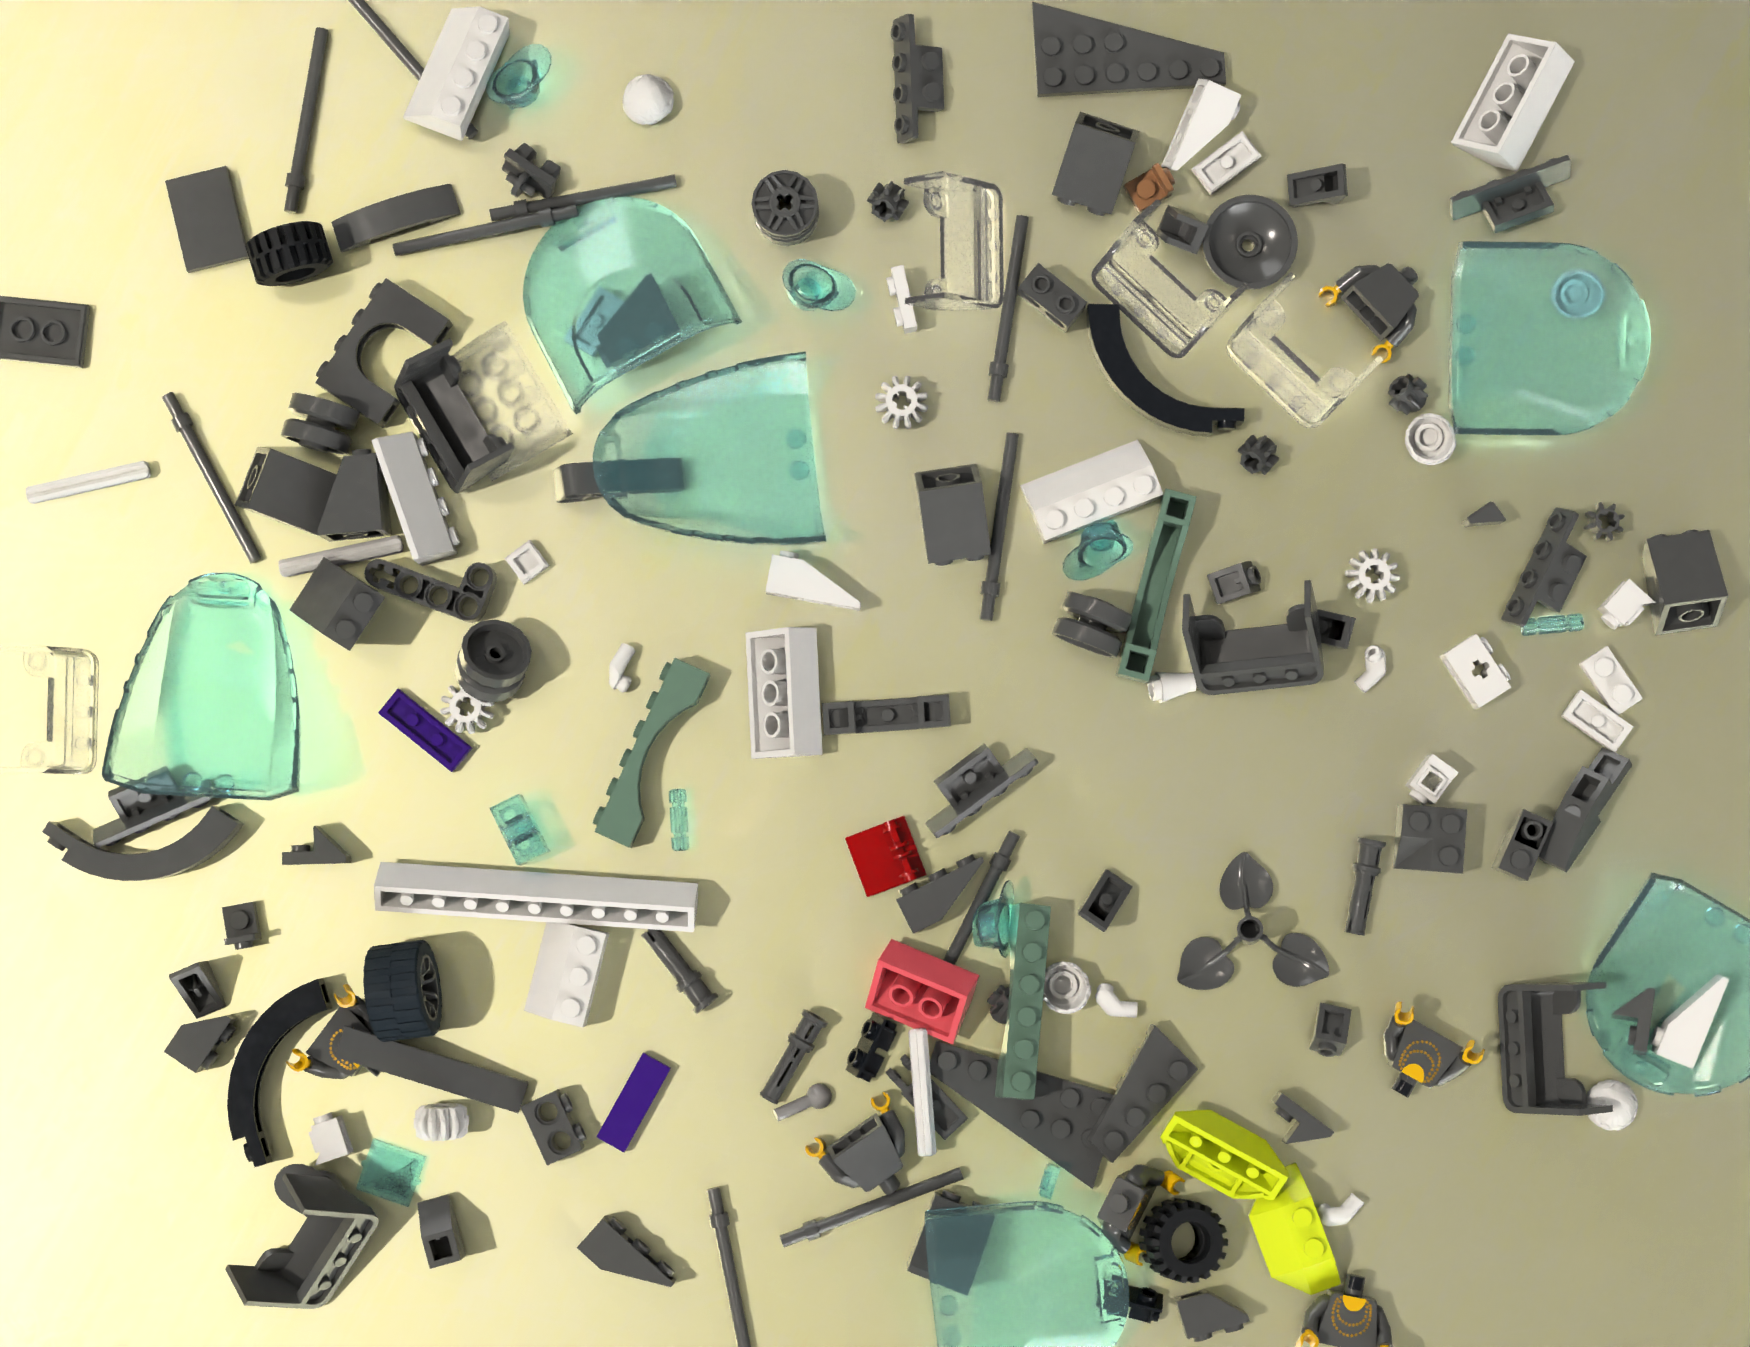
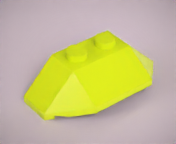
M1210 1109L1176 1111L1160 1136L1178 1169L1233 1199L1265 1198L1267 1200H1274L1289 1178V1172L1267 1140Z
M1295 1162L1284 1166L1289 1172V1178L1274 1200H1267L1265 1198L1255 1199L1248 1217L1271 1278L1313 1295L1341 1284L1334 1255L1312 1196Z

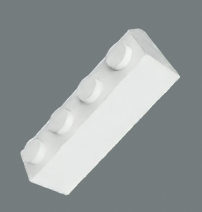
M480 6L451 9L403 118L463 141L509 37L508 17Z
M1508 33L1451 143L1492 166L1518 171L1575 61L1557 42Z
M406 432L372 439L374 450L413 560L424 566L458 554L456 545L460 544V540L455 527L448 526L445 516L449 515L450 512L445 498H439L435 486L439 485V480L434 468H428L425 456H428L429 452L423 437L418 439L415 433Z
M1138 440L1020 485L1043 544L1161 499L1164 495L1153 466Z
M785 627L746 632L751 759L823 755L817 629Z

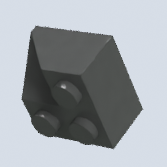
M1407 804L1397 805L1393 868L1463 874L1467 809Z

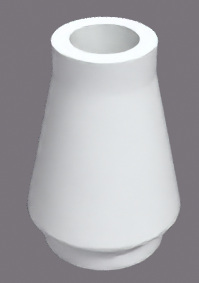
M1155 672L1153 676H1150L1147 683L1151 700H1158L1160 703L1188 692L1196 691V681L1193 673Z

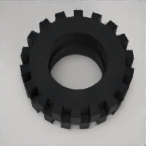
M300 221L276 226L257 234L245 246L255 281L258 285L282 286L300 282L322 273L333 264L323 226L318 222Z
M1174 1198V1201L1168 1199L1162 1201V1207L1155 1205L1151 1209L1152 1217L1146 1215L1143 1220L1147 1224L1146 1228H1140L1139 1235L1144 1236V1241L1139 1242L1140 1249L1146 1251L1142 1255L1144 1261L1151 1264L1150 1268L1154 1272L1178 1282L1196 1283L1199 1282V1278H1209L1211 1276L1210 1270L1217 1271L1220 1265L1217 1263L1219 1258L1225 1259L1226 1253L1222 1252L1223 1246H1228V1239L1222 1236L1223 1233L1227 1232L1226 1227L1218 1223L1221 1220L1220 1216L1217 1213L1211 1212L1212 1208L1207 1205L1181 1198ZM1189 1222L1195 1233L1194 1246L1185 1257L1178 1259L1172 1250V1236L1181 1224Z

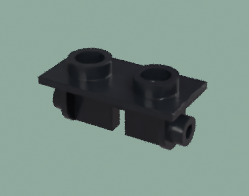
M873 1012L871 1018L862 1027L861 1038L857 1047L850 1052L847 1059L848 1065L845 1070L867 1082H870L872 1077L876 1078L885 1057L875 1052L877 1048L888 1052L897 1034L895 1030L897 1024Z
M1101 1278L1100 1291L1097 1294L1095 1306L1100 1307V1311L1121 1316L1125 1306L1131 1307L1128 1318L1150 1324L1151 1321L1158 1322L1159 1315L1162 1313L1163 1294L1147 1287L1138 1288L1130 1286L1121 1280Z

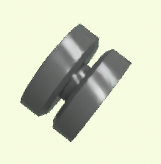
M292 393L288 408L293 414L305 418L306 421L294 418L285 420L281 437L313 450L348 455L352 439L348 434L335 430V427L345 430L355 429L360 412L323 398L302 393Z
M1068 591L1062 608L1067 614L1078 620L1067 617L1058 618L1052 635L1088 651L1110 658H1117L1122 642L1117 636L1106 630L1117 633L1126 632L1132 615L1101 599Z
M487 620L477 623L463 637L454 670L457 682L467 694L477 700L499 702L512 697L521 687L530 663L532 651L529 640L519 628L509 622Z

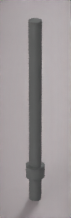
M348 0L419 81L424 68L365 0ZM470 123L465 134L468 139L473 138L478 133V130L472 123Z
M317 27L315 30L291 173H287L285 186L288 187L284 211L288 213H297L300 190H304L306 176L303 173L328 30Z
M674 174L527 202L526 199L513 201L514 205L489 209L491 221H498L537 213L538 209L551 206L552 209L574 204L578 206L677 187Z
M576 204L552 209L551 206L538 209V212L393 243V250L395 256L537 225L548 227L555 225L556 221L579 217V212Z
M1024 215L1016 216L994 361L990 362L988 375L991 376L987 400L991 402H1000L1003 379L1007 378L1009 365L1006 364L1029 220V217Z
M173 392L162 396V399L173 418L171 423L176 432L181 433L250 564L260 560L261 556L191 427L193 422L189 414L183 412Z
M1006 433L990 544L991 555L988 558L986 579L982 581L980 594L983 595L980 620L992 621L995 598L999 597L1001 584L998 583L1019 437V434Z
M1009 831L998 853L994 852L989 862L992 865L943 959L944 961L956 964L1002 871L1006 872L1012 861L1009 858L1020 838L1019 835Z
M958 1167L822 1220L815 1221L813 1219L802 1223L803 1227L780 1235L781 1242L785 1248L806 1239L809 1241L821 1237V1233L963 1180L962 1173Z
M714 1187L707 1189L712 1213L709 1215L711 1228L715 1229L738 1347H751L727 1228L730 1225L728 1212H724L720 1188Z

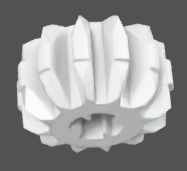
M893 376L892 383L894 387L891 388L888 383L883 382L881 387L887 394L876 393L875 399L884 403L877 405L875 409L877 413L887 411L882 417L883 423H887L893 417L894 429H898L900 420H904L906 429H910L911 421L909 418L912 417L916 422L920 423L922 417L916 411L927 412L928 406L919 402L926 400L928 395L926 392L916 394L922 386L919 381L912 387H909L910 376H905L904 384L900 385L898 377ZM900 395L906 396V402L910 403L908 407L904 405L903 410L897 409V403L893 401L895 398L899 400Z
M1374 548L1371 550L1370 558L1362 550L1358 553L1360 561L1355 558L1349 561V564L1356 570L1345 571V576L1354 577V581L1348 583L1347 588L1352 589L1358 586L1359 589L1355 593L1357 599L1367 592L1366 601L1368 603L1373 602L1375 594L1380 601L1386 599L1384 590L1389 593H1394L1396 590L1389 581L1395 582L1400 580L1399 575L1390 573L1391 570L1398 567V564L1396 562L1389 566L1386 564V561L1390 558V554L1387 552L1378 559V549ZM1371 568H1374V574L1379 575V578L1371 583L1370 577L1365 576V573L1370 571Z
M449 686L448 690L453 697H441V701L448 703L449 707L440 709V713L442 715L451 714L445 721V724L451 726L457 722L455 731L458 733H462L466 725L468 733L474 734L475 722L480 728L485 729L487 725L481 718L485 716L492 719L494 716L493 713L485 711V707H491L495 703L477 700L467 694L461 686L460 692L454 686ZM467 699H471L470 704L475 706L472 713L467 712L468 715L464 716V710L460 708L462 702L467 703Z
M449 1102L422 1105L415 1111L414 1129H416V1137L424 1141L455 1140L464 1137L468 1133L469 1115H467V1107L459 1103Z

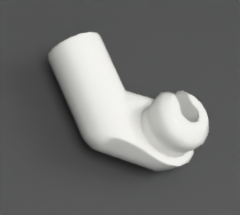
M625 643L621 644L609 666V684L612 689H618L622 693L626 692L631 685L632 680L629 676L624 675V671L635 653V649Z
M1371 645L1365 650L1366 671L1354 681L1357 687L1364 693L1386 674V655L1383 649L1377 645Z
M1102 983L1097 987V993L1095 994L1096 1002L1107 1015L1137 1018V1002L1120 1001L1113 993L1114 987L1109 983Z
M1351 1193L1340 1207L1331 1208L1327 1203H1323L1317 1208L1321 1223L1326 1226L1345 1225L1364 1205V1202Z

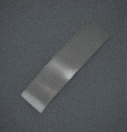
M445 184L377 202L344 215L331 223L340 251L345 252L370 244L373 239L426 222L436 223L461 213L452 185Z
M949 694L822 703L824 735L889 732L951 726Z

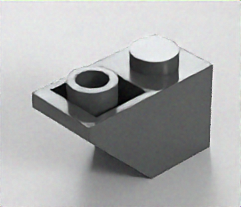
M1522 809L1505 836L1492 868L1520 881H1528L1553 822Z
M232 1014L183 1024L164 1052L194 1073L201 1072L204 1068L209 1070L218 1058L219 1054L215 1051L221 1042L227 1043L234 1034L236 1027L233 1024L237 1017Z
M446 1194L418 1202L421 1239L429 1268L432 1269L462 1260L466 1254L450 1195Z
M1206 1289L1174 1297L1184 1334L1187 1339L1193 1338L1194 1342L1207 1340L1213 1337L1212 1332L1224 1329L1225 1333L1241 1330L1244 1328L1243 1323L1250 1322L1244 1310Z

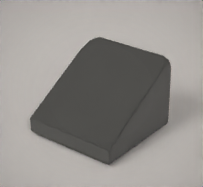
M1490 501L1464 519L1462 524L1464 527L1496 525L1505 522L1506 518L1495 503Z

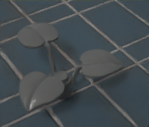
M1247 852L1240 853L1226 868L1219 890L1221 900L1227 908L1238 910L1244 907L1245 917L1238 923L1237 937L1223 951L1219 942L1210 937H1200L1191 941L1181 956L1177 977L1178 982L1196 990H1211L1223 986L1234 973V964L1226 955L1240 942L1253 945L1259 940L1278 953L1273 960V971L1282 983L1288 986L1300 987L1327 978L1329 975L1327 959L1313 939L1301 933H1289L1284 937L1280 948L1267 935L1263 934V925L1258 918L1251 916L1250 907L1261 908L1268 903L1273 893L1272 879L1268 872Z

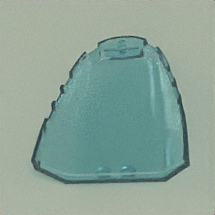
M806 352L765 357L737 363L734 366L719 370H712L689 380L677 382L675 385L663 390L653 392L615 413L612 419L600 431L593 451L595 482L609 506L624 518L637 524L698 539L751 545L826 543L820 510L808 399Z
M213 572L190 579L187 586L174 596L169 595L162 604L147 631V638L140 653H137L135 656V665L128 681L126 680L124 683V693L119 708L115 710L101 773L104 781L142 794L271 801L299 792L301 771L299 694L288 637L281 613L275 601L269 597L259 583L239 574Z

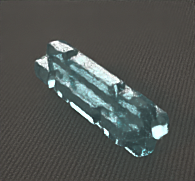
M1578 613L1569 614L1567 617L1565 615L1539 617L1537 620L1529 618L1526 625L1520 627L1521 634L1529 636L1535 635L1536 632L1540 635L1566 632V630H1569V632L1580 631L1584 627L1583 616Z
M671 789L669 791V803H672V807H670L671 833L674 835V838H671L674 851L689 849V837H686V832L689 831L687 807H685V802H687L685 789Z

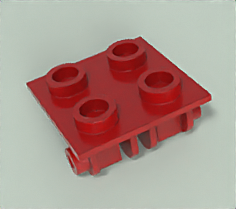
M905 816L887 821L845 838L867 897L927 875Z

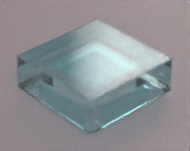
M1049 1162L1046 1164L1038 1188V1193L1041 1197L1051 1199L1060 1172L1058 1165Z

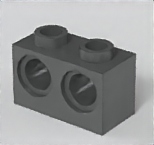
M1039 263L1020 284L1017 291L1021 298L1065 333L1086 309L1088 303Z
M557 1089L521 1106L546 1165H550L585 1147L583 1141L587 1140L586 1134L580 1122L575 1124L570 1112L574 1109L566 1093L561 1095L560 1090ZM550 1102L556 1106L557 1116L555 1119L549 1120L543 1117L541 1107L544 1103ZM557 1132H565L569 1135L571 1143L568 1148L561 1149L556 1146L554 1137Z

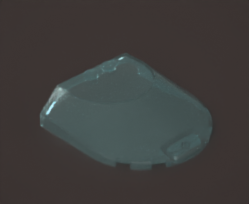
M611 197L584 204L578 207L579 217L557 221L545 233L528 263L523 285V303L527 322L575 414L582 412L581 407L603 386L682 341L716 326L730 323L738 325L742 323L692 230L675 213L655 202L634 197Z
M1459 242L1451 275L1448 403L1454 434L1567 435L1590 429L1619 411L1630 399L1629 396L1635 389L1638 381H1641L1643 378L1651 345V328L1645 303L1643 300H1640L1637 291L1632 285L1633 281L1626 272L1616 263H1612L1599 255L1597 251L1570 243Z
M1651 872L1593 964L1588 982H1606V988L1586 990L1588 1024L1592 1036L1596 1037L1603 1049V1055L1619 1072L1633 1082L1655 1092L1674 1096V1093L1694 1094L1695 1097L1720 1093L1723 1088L1737 1082L1741 1084L1750 1078V919L1682 879ZM1717 974L1729 979L1693 1069L1651 1051L1653 1045L1650 1044V1039L1657 1026L1661 1028L1663 1021ZM1647 988H1656L1646 1056L1633 1054L1634 1046L1628 1045L1630 1025L1637 1026V1022L1611 1018L1612 1013Z
M1020 1201L925 1211L927 1263L938 1347H1114L1126 1323L1129 1308L1127 1272L1117 1248L1113 1247L1103 1234V1230L1084 1215L1080 1217L1073 1212L1065 1210L1064 1206L1041 1201Z

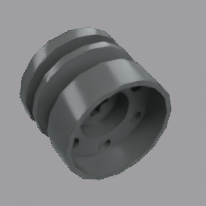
M788 170L772 172L760 180L753 192L751 204L756 227L763 237L774 244L783 246L800 244L810 237L817 227L819 219L817 194L810 181L798 172ZM782 200L786 203L791 200V209L783 208L780 210L779 201Z

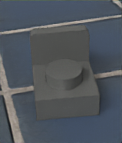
M1251 561L1242 562L1207 575L1217 605L1261 590L1259 585L1261 583L1260 573L1257 567L1252 565Z
M255 902L221 907L227 937L224 939V945L233 944L234 950L254 947L253 941L262 939Z
M1320 1003L1317 1009L1314 1035L1309 1049L1317 1051L1318 1054L1326 1057L1340 1056L1347 1044L1352 1009Z

